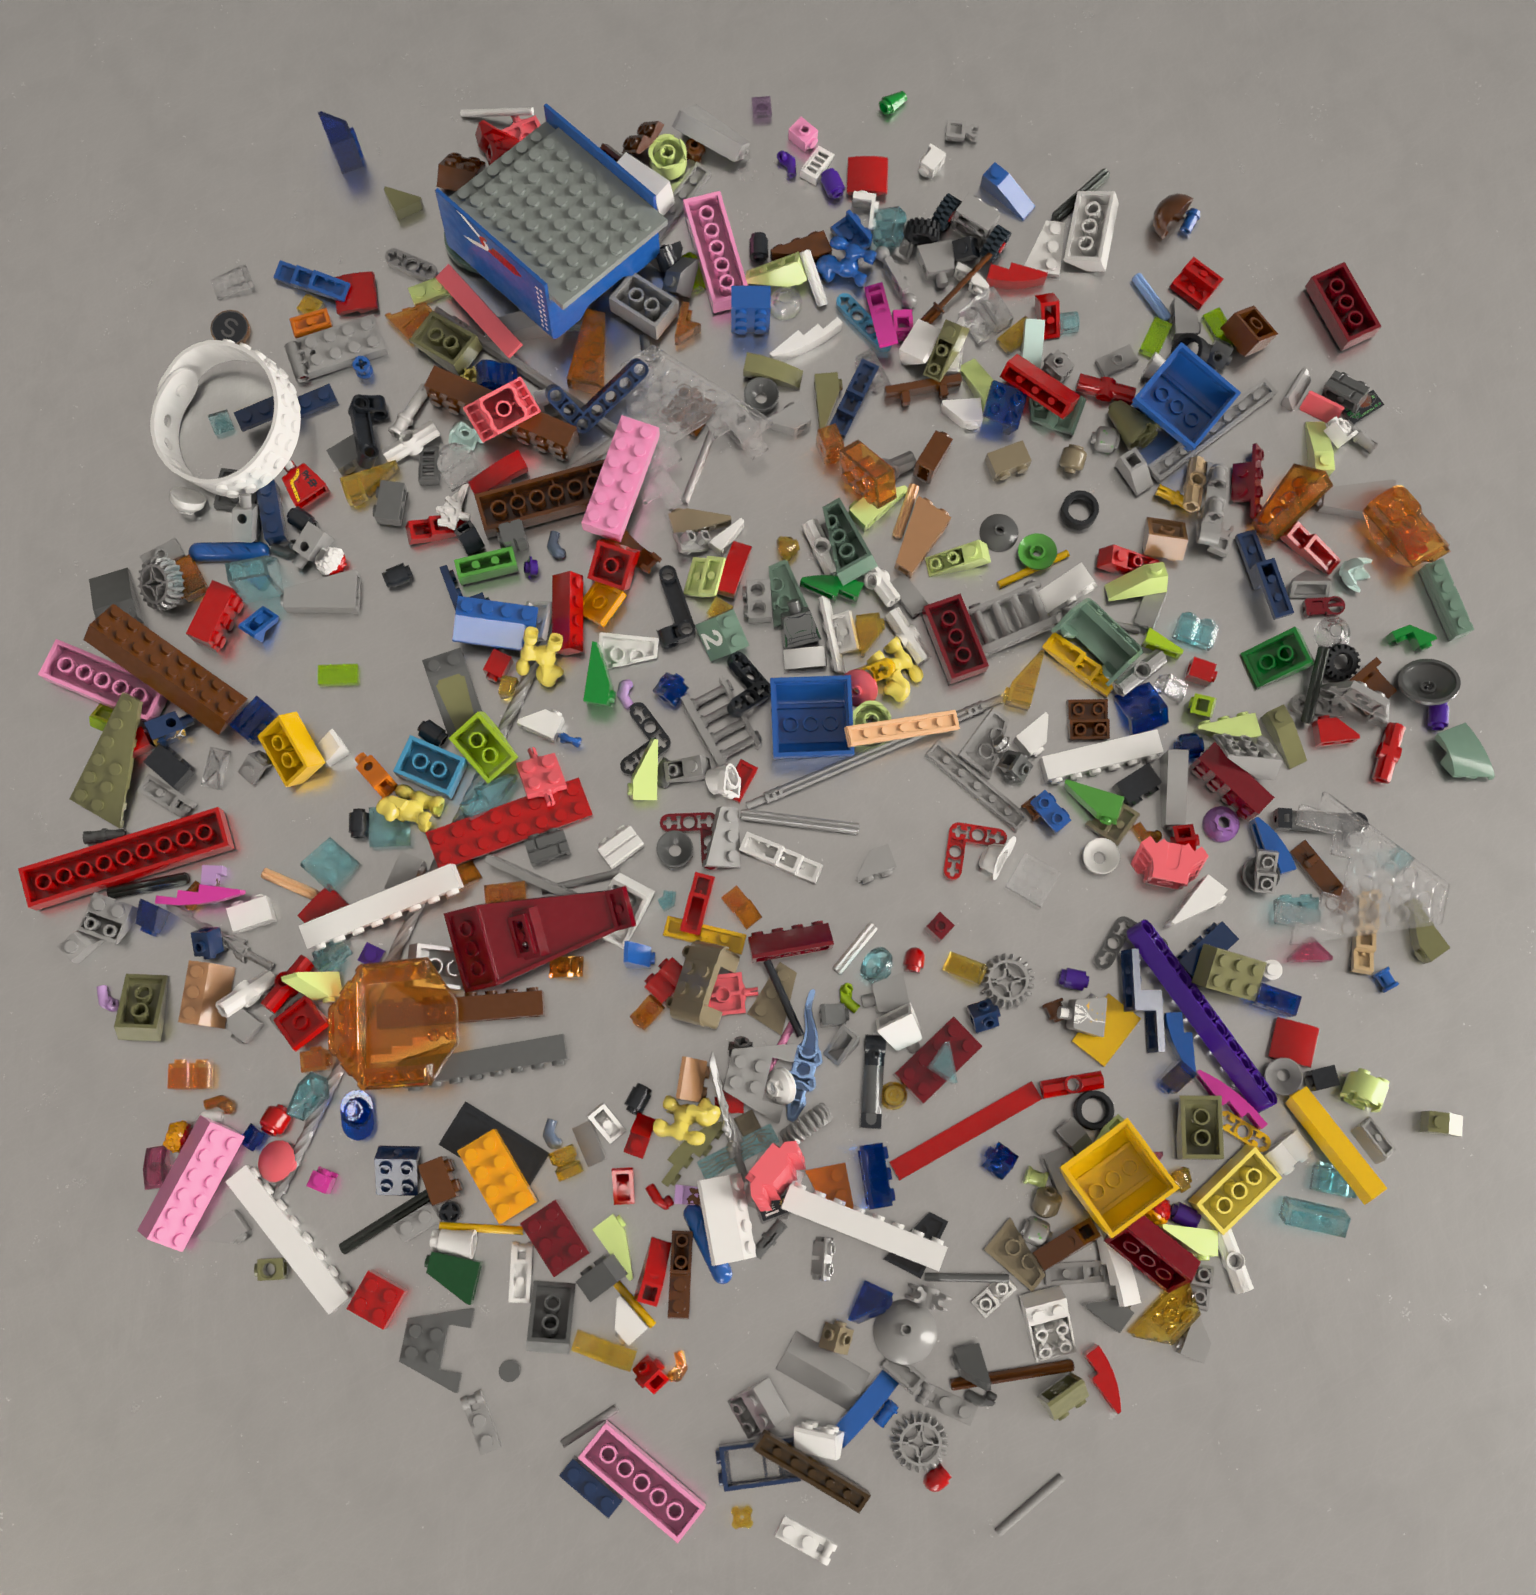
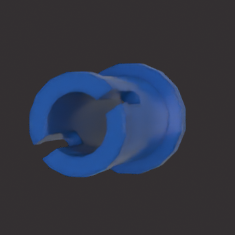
M1195 208L1187 210V216L1180 227V230L1185 234H1191L1196 221L1200 219V211Z
M890 1399L887 1402L885 1401L883 1408L873 1418L882 1428L885 1427L894 1413H898L897 1409L899 1406Z

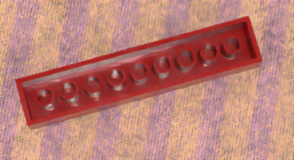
M216 807L18 868L27 906L37 911L105 890L111 886L121 885L234 850L235 848L225 812L221 808Z

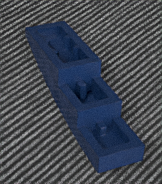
M863 358L861 359L827 429L828 432L842 439L845 438L880 366Z

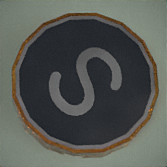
M235 310L222 311L216 315L210 327L214 340L223 341V339H228L238 345L240 342L245 343L251 331L246 317Z

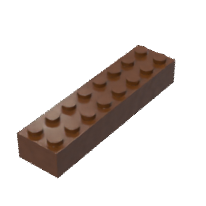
M435 365L424 384L431 404L437 407L443 406L448 408V411L455 415L462 414L468 420L469 418L463 407L493 391ZM543 412L501 433L509 438L511 436L517 438L524 445L531 444L540 452L552 453L555 458L562 461L564 459L571 460L580 442L576 426Z
M605 459L474 494L486 537L497 536L496 532H499V524L511 523L513 520H522L523 527L527 528L585 512Z
M112 604L89 624L83 639L216 734L220 735L241 713L248 698L115 604Z

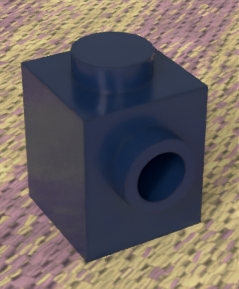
M203 927L191 932L194 957L213 959L216 957V954L224 951L220 927Z

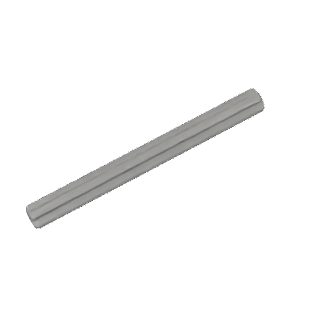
M742 809L740 819L745 821L848 834H858L860 828L859 823Z

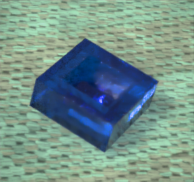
M250 1123L243 1133L244 1139L242 1144L253 1152L262 1142L265 1133L256 1125Z

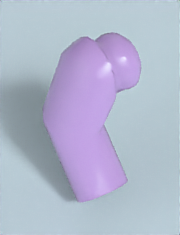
M630 679L620 681L617 691V697L626 710L630 709L631 705L634 704L628 695L629 690L633 687Z
M107 985L97 986L99 1005L108 1011L114 1012L118 1010L119 1001L108 996Z

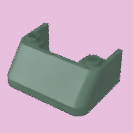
M1086 598L1074 606L1051 630L1055 633L1060 629V633L1066 638L1077 637L1103 663L1102 673L1106 678L1110 679L1106 683L1107 686H1110L1143 654L1142 647L1090 598Z

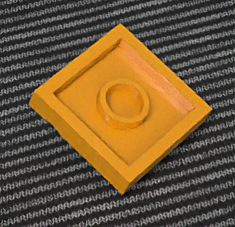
M595 581L583 597V617L605 627L627 595L617 588Z

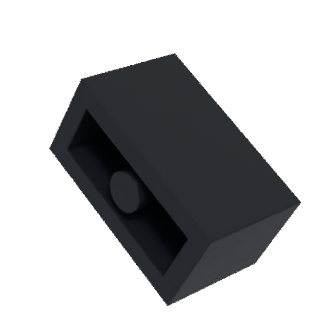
M159 744L143 762L171 787L179 791L195 774L190 770L192 765L184 758L181 760L176 758L177 752L170 746L165 748Z
M1147 763L1117 782L1112 788L1117 795L1124 797L1123 803L1135 806L1143 800L1141 797L1145 794L1151 796L1159 790L1158 786L1162 781L1152 766Z

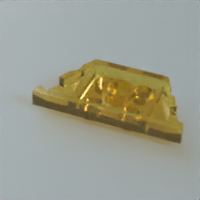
M1190 1283L1170 1293L1165 1292L1128 1331L1131 1336L1173 1345L1201 1315Z

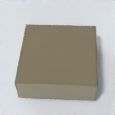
M752 1109L734 1118L742 1137L761 1128Z

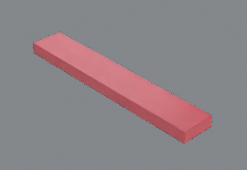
M450 264L435 277L509 359L523 346L517 337Z

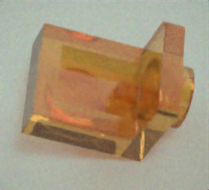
M650 994L636 1011L630 1015V1018L637 1027L645 1030L657 1019L665 1007Z

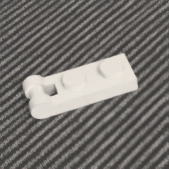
M512 1242L508 1302L530 1303L534 1251L532 1242H527V1244ZM518 1253H526V1259H518Z
M785 1515L774 1535L776 1538L827 1566L831 1560L829 1557L832 1551L835 1552L838 1546L831 1540ZM819 1544L825 1546L822 1553L816 1551Z

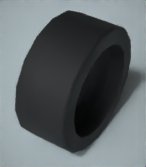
M1194 333L1181 335L1172 345L1171 353L1181 342L1186 346L1196 342L1198 344L1197 356L1205 362L1209 358L1210 349L1205 339Z
M1074 491L1065 498L1060 508L1061 518L1072 529H1086L1094 523L1098 516V501L1087 491ZM1082 500L1090 506L1091 514L1086 520L1074 519L1069 514L1068 507L1072 501Z
M1101 1091L1084 1092L1074 1102V1118L1085 1129H1102L1113 1119V1102L1109 1096ZM1089 1098L1099 1099L1105 1105V1116L1099 1122H1089L1082 1115V1105Z

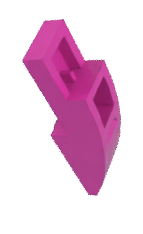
M883 282L864 287L879 348L897 344L898 339Z

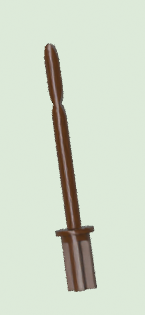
M987 253L939 304L933 302V306L920 320L932 324L941 313L944 314L945 311L942 308L992 257V254Z

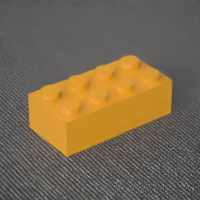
M497 1129L489 1131L457 1151L499 1225L538 1202Z

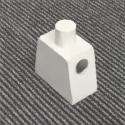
M910 1002L876 1018L878 1033L896 1051L906 1047L911 1053L919 1050L920 1044L918 1041L922 1040V1032Z

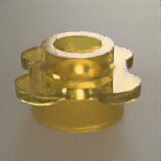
M750 1506L745 1508L733 1507L731 1510L733 1515L732 1527L734 1529H739V1527L751 1528L753 1525L751 1520L752 1508Z

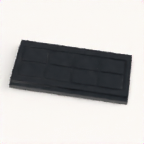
M465 1101L438 1145L461 1158L457 1152L458 1150L489 1131L497 1129L527 1183L531 1186L550 1153Z

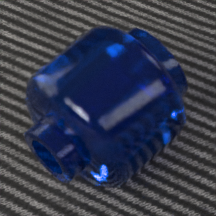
M1197 733L1180 734L1177 737V742H1173V749L1189 750L1188 759L1198 758L1201 752H1204L1203 738L1199 737Z

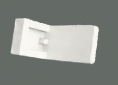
M864 190L854 191L852 207L870 209L868 229L871 232L872 230L875 231L877 219H873L874 213H878L879 202L875 201L876 194L868 193Z

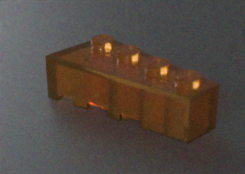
M586 309L568 371L567 384L570 389L596 394L605 386L606 316L604 312Z
M1294 463L1251 523L1258 536L1274 542L1280 538L1333 487L1327 472Z

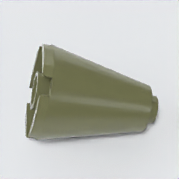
M1122 400L1114 401L1109 405L1108 415L1128 450L1134 447L1144 449L1155 439L1158 434L1156 429L1157 427L1160 428V426L1146 414Z

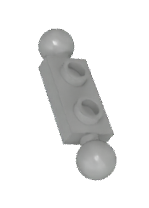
M886 246L877 247L875 250L877 252L876 259L883 262V269L899 297L902 298L903 306L907 309L914 308L917 304V298L914 294L909 293L910 284L908 279L902 276L899 263L893 260Z

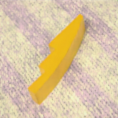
M1056 632L1052 633L1042 646L1060 664L1107 698L1114 689L1112 684L1110 686L1106 685L1110 679L1103 675L1101 665L1087 657L1086 652Z

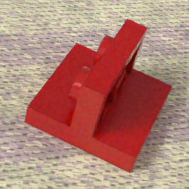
M305 995L273 1020L295 1052L330 1026L327 1016L316 1007L312 999Z

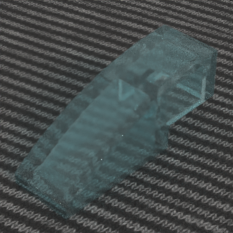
M509 773L491 781L489 784L486 783L474 788L477 796L459 804L464 818L473 820L493 808L513 787L518 779L517 774Z

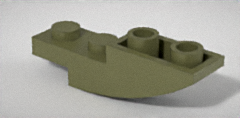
M722 1121L699 1130L705 1135V1142L702 1145H690L685 1140L667 1160L673 1164V1167L662 1180L664 1185L667 1187L670 1184L675 1186L681 1177L678 1173L683 1167L687 1169L694 1160L691 1157L693 1153L699 1158L702 1155L705 1157L713 1148L710 1145L713 1139L716 1138L718 1140L724 1133V1131H721Z

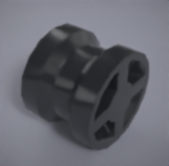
M455 1201L445 1202L439 1211L441 1219L448 1223L459 1220L462 1216L461 1205Z

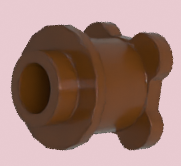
M690 138L685 145L687 160L690 159L695 163H701V157L706 153L703 144Z
M1063 998L1043 1005V1009L1046 1008L1050 1016L1049 1021L1053 1020L1056 1023L1064 1020L1057 1017L1058 1007L1063 1006L1061 1003L1064 1001Z

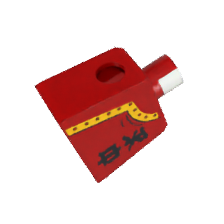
M288 461L285 465L284 470L287 474L282 477V481L296 507L299 506L303 509L330 491L326 483L305 463L297 467L293 461Z

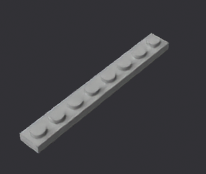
M1266 378L1262 379L1232 403L1193 451L1187 452L1183 449V445L1177 443L1148 465L1150 474L1158 483L1185 464L1191 457H1194L1275 396L1277 393L1276 389Z

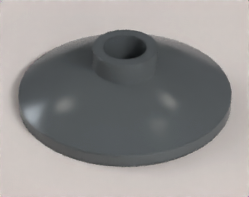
M993 514L982 522L979 531L980 539L987 544L990 550L996 552L1006 551L1016 543L1018 527L1009 516ZM997 528H1002L1003 533H998Z

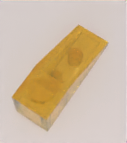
M394 460L339 478L349 505L359 506L376 494V488L380 486L381 480L389 481L400 471L397 461Z
M1040 650L1012 681L1010 686L1005 688L1003 698L1006 699V706L1024 711L1029 710L1045 651Z
M578 1329L571 1351L631 1372L638 1349Z

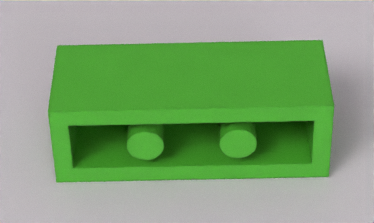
M512 546L454 560L461 585L519 572Z

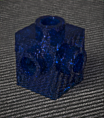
M666 672L652 691L663 702L676 706L689 687L684 683L685 679L679 674L675 673L673 675Z
M998 1142L994 1147L989 1146L983 1155L985 1160L982 1166L1003 1180L1012 1170L1019 1156Z

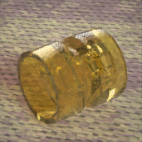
M573 1144L548 1154L552 1165L557 1166L555 1173L559 1182L584 1171L580 1160H575L577 1153Z

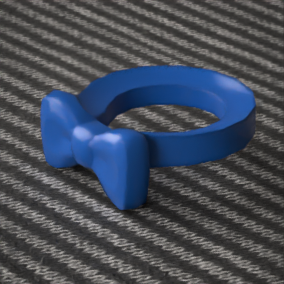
M558 733L561 743L570 742L576 748L580 746L581 737L573 738L566 733Z

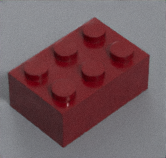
M555 1199L520 1223L553 1277H556L591 1253L558 1199Z

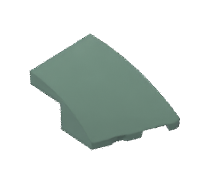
M1080 396L1073 411L1062 419L1032 398H1029L1031 420L1047 428L1074 435L1087 399L1084 396Z
M1466 722L1437 733L1434 739L1447 752L1440 763L1452 777L1476 779L1479 776L1487 777L1488 780L1494 779L1495 773L1490 759L1481 742Z

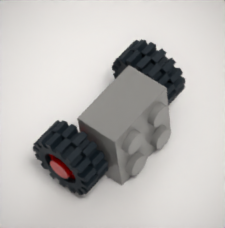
M947 193L931 218V221L935 220L936 223L940 224L941 231L943 232L953 222V230L965 237L977 238L978 245L982 247L980 255L984 257L987 253H991L992 257L989 261L992 263L1000 256L1011 236L1010 231L998 224L1001 213L994 206L987 205L978 196H973L970 193L967 194L963 201Z

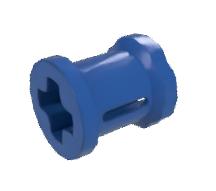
M357 356L352 362V366L360 379H368L372 376L373 368L368 358Z
M1389 966L1372 975L1379 981L1383 988V993L1399 985V982L1395 981L1389 972Z

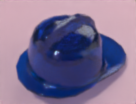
M362 1090L350 1091L341 1101V1125L347 1137L360 1141L370 1136L373 1131L372 1099L366 1092Z

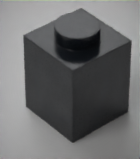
M968 236L952 241L956 261L967 262L981 258L977 238Z
M470 520L453 530L468 556L478 553L481 548L485 547L478 531Z
M1335 1065L1305 1072V1083L1311 1092L1340 1085Z

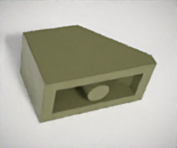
M1421 1111L1420 1132L1462 1137L1463 1116L1446 1112Z

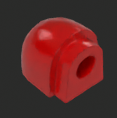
M912 947L905 952L903 960L904 971L920 974V969L924 968L925 962L924 952L920 948Z
M939 1463L935 1469L931 1467L925 1473L923 1484L929 1491L939 1492L949 1484L948 1480L952 1477Z

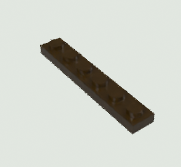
M765 1429L753 1445L755 1452L857 1513L861 1512L871 1497L870 1492Z

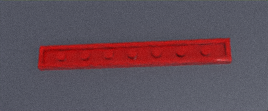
M1030 1081L893 1159L889 1164L900 1181L1042 1100L1033 1082Z

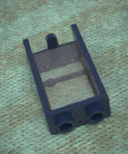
M794 1434L779 1437L794 1446ZM757 1440L719 1444V1450L715 1451L716 1462L721 1464L722 1472L718 1473L719 1486H724V1492L800 1482L801 1479L755 1452L753 1445Z

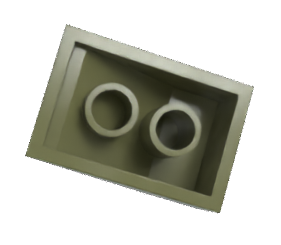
M431 311L409 339L412 344L430 358L458 376L463 375L465 372L464 368L467 369L483 349L477 335L434 311Z
M126 974L114 1024L118 1040L161 1041L165 1020L168 975Z
M1179 1096L1176 1135L1177 1160L1224 1159L1222 1096Z
M1070 1372L1038 1395L1037 1398L1054 1421L1057 1419L1061 1421L1069 1415L1068 1411L1073 1407L1079 1408L1084 1405L1089 1394L1084 1380Z

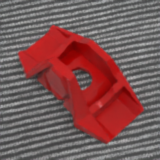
M485 120L478 123L475 136L478 147L486 154L488 165H491L520 142L518 138L497 129Z

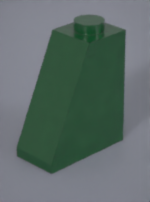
M431 1251L430 1255L427 1254L424 1267L427 1268L426 1273L465 1304H473L483 1261L440 1253L438 1251Z

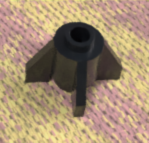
M681 241L672 243V248L669 244H663L660 247L659 254L650 264L659 272L666 273L670 267L681 259L683 250Z

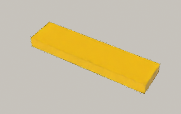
M667 916L663 936L690 943L700 940L727 946L730 948L726 950L742 955L746 934L703 924L700 936L680 931L682 919Z

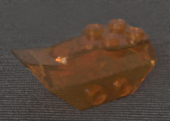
M1401 485L1393 486L1381 493L1364 508L1363 513L1373 541L1384 550L1386 556L1391 558L1396 564L1414 568L1422 562L1433 563L1451 552L1449 549L1450 545L1435 529L1434 524L1424 516L1420 503Z

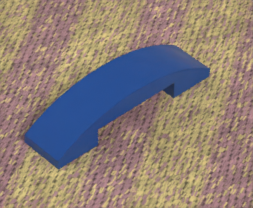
M883 1369L845 1415L835 1423L834 1426H838L839 1431L844 1432L842 1448L861 1431L898 1386L899 1383Z

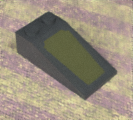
M461 648L422 660L444 726L449 735L448 737L453 735L478 711H482Z

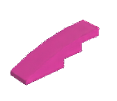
M199 884L198 892L178 890L177 898L156 895L155 904L203 905L245 895L246 890Z
M1196 1070V1074H1193L1209 1096H1222V1106L1226 1103L1234 1115L1239 1118L1246 1116L1258 1130L1268 1125L1244 1098L1219 1079L1202 1070Z

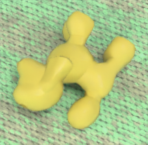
M529 626L524 631V645L520 651L521 658L516 662V671L519 675L525 676L530 670L529 661H536L539 664L536 669L537 680L545 687H553L557 678L564 675V670L554 665L556 661L555 652L561 649L563 637L558 633H552L549 636L547 645L535 646L539 631L537 628Z
M895 637L883 648L886 653L893 654L894 658L890 659L895 663V671L885 678L887 685L884 687L883 692L886 695L892 696L895 701L902 702L910 694V684L902 676L901 670H908L910 679L915 683L923 679V672L919 666L912 663L911 657L903 650L900 639ZM878 650L866 661L867 664L885 658L884 654ZM882 666L880 668V671L884 669L888 670L889 668L888 666Z
M401 784L395 790L397 797L393 795L383 797L376 805V811L383 815L388 822H392L395 819L401 822H415L418 824L419 830L425 833L431 827L432 823L429 819L432 815L435 817L441 816L445 800L441 796H430L423 791H414L409 785ZM424 809H429L431 813L424 812Z
M667 1095L663 1101V1108L667 1109V1113L674 1114V1123L669 1125L666 1121L658 1118L654 1122L653 1131L659 1137L670 1136L680 1141L686 1140L690 1145H702L705 1142L704 1133L700 1131L689 1132V1126L694 1123L704 1127L711 1126L719 1120L721 1111L718 1106L711 1104L709 1098L701 1099L698 1106L694 1104L679 1105L674 1097Z

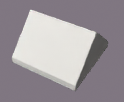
M918 319L899 349L901 364L926 363L933 351L941 329Z

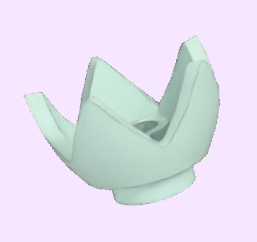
M468 420L457 422L449 431V448L460 444L468 455L472 453L477 442L483 443L472 423Z
M1358 557L1344 561L1339 571L1342 581L1350 589L1360 593L1361 589L1357 586L1356 581L1371 577L1363 566L1366 563H1371L1372 559Z

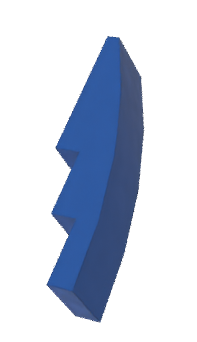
M282 260L279 261L273 277L274 280L342 302H345L351 283L317 270L312 271L299 265L295 266Z

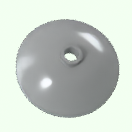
M897 1300L889 1303L880 1311L874 1323L873 1333L877 1348L885 1358L896 1364L911 1365L918 1363L930 1354L935 1345L937 1328L934 1318L926 1308L916 1305V1302ZM903 1327H909L910 1333L905 1334L903 1332Z

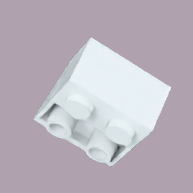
M806 1420V1422H801L800 1425L794 1427L795 1448L805 1454L832 1460L840 1458L844 1432L839 1431L838 1426L826 1425V1427H820L818 1422Z

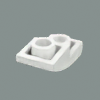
M958 262L953 277L961 281L972 269ZM976 272L968 281L970 283L968 290L976 296L986 297L989 284Z
M825 646L783 650L785 670L827 666Z
M1010 1279L1009 1283L991 1282L971 1303L986 1318L1006 1298L1015 1292L1017 1287Z

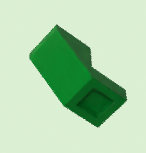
M1407 625L1392 631L1386 636L1388 643L1396 641L1397 644L1408 639L1413 651L1419 648L1423 651L1432 647L1431 643L1437 637L1415 626Z

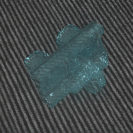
M344 941L338 943L329 942L328 944L331 949L327 952H324L323 949L312 952L314 959L312 964L320 972H326L327 970L331 972L337 969L339 973L343 971L341 965L347 961L345 958L353 953Z

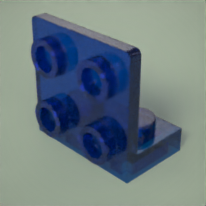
M993 380L984 407L983 417L1002 424L1003 429L1001 433L1010 435L1019 428L1027 395L1020 390Z
M1150 682L1135 687L1124 697L1118 694L1114 696V700L1128 718L1129 733L1131 735L1147 732L1169 723L1168 706Z

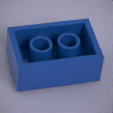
M731 286V332L736 334H745L746 332L765 334L769 332L771 286Z

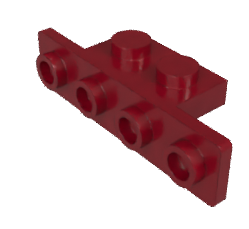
M1257 443L1252 444V462L1234 463L1232 473V501L1234 503L1251 501L1250 517L1255 523L1260 522V516L1263 513L1260 498L1263 497L1261 479L1264 477L1263 468L1261 467V461L1264 460V451Z

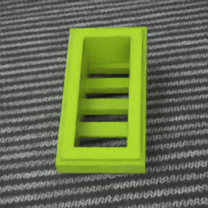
M1148 628L1141 644L1146 649L1152 651L1158 649L1166 656L1179 659L1184 651L1152 628Z

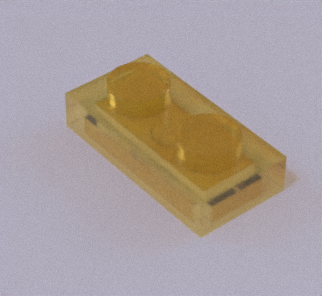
M1026 315L996 340L1008 355L1021 346L1023 342L1025 319H1028Z
M950 952L942 970L980 985L988 966Z

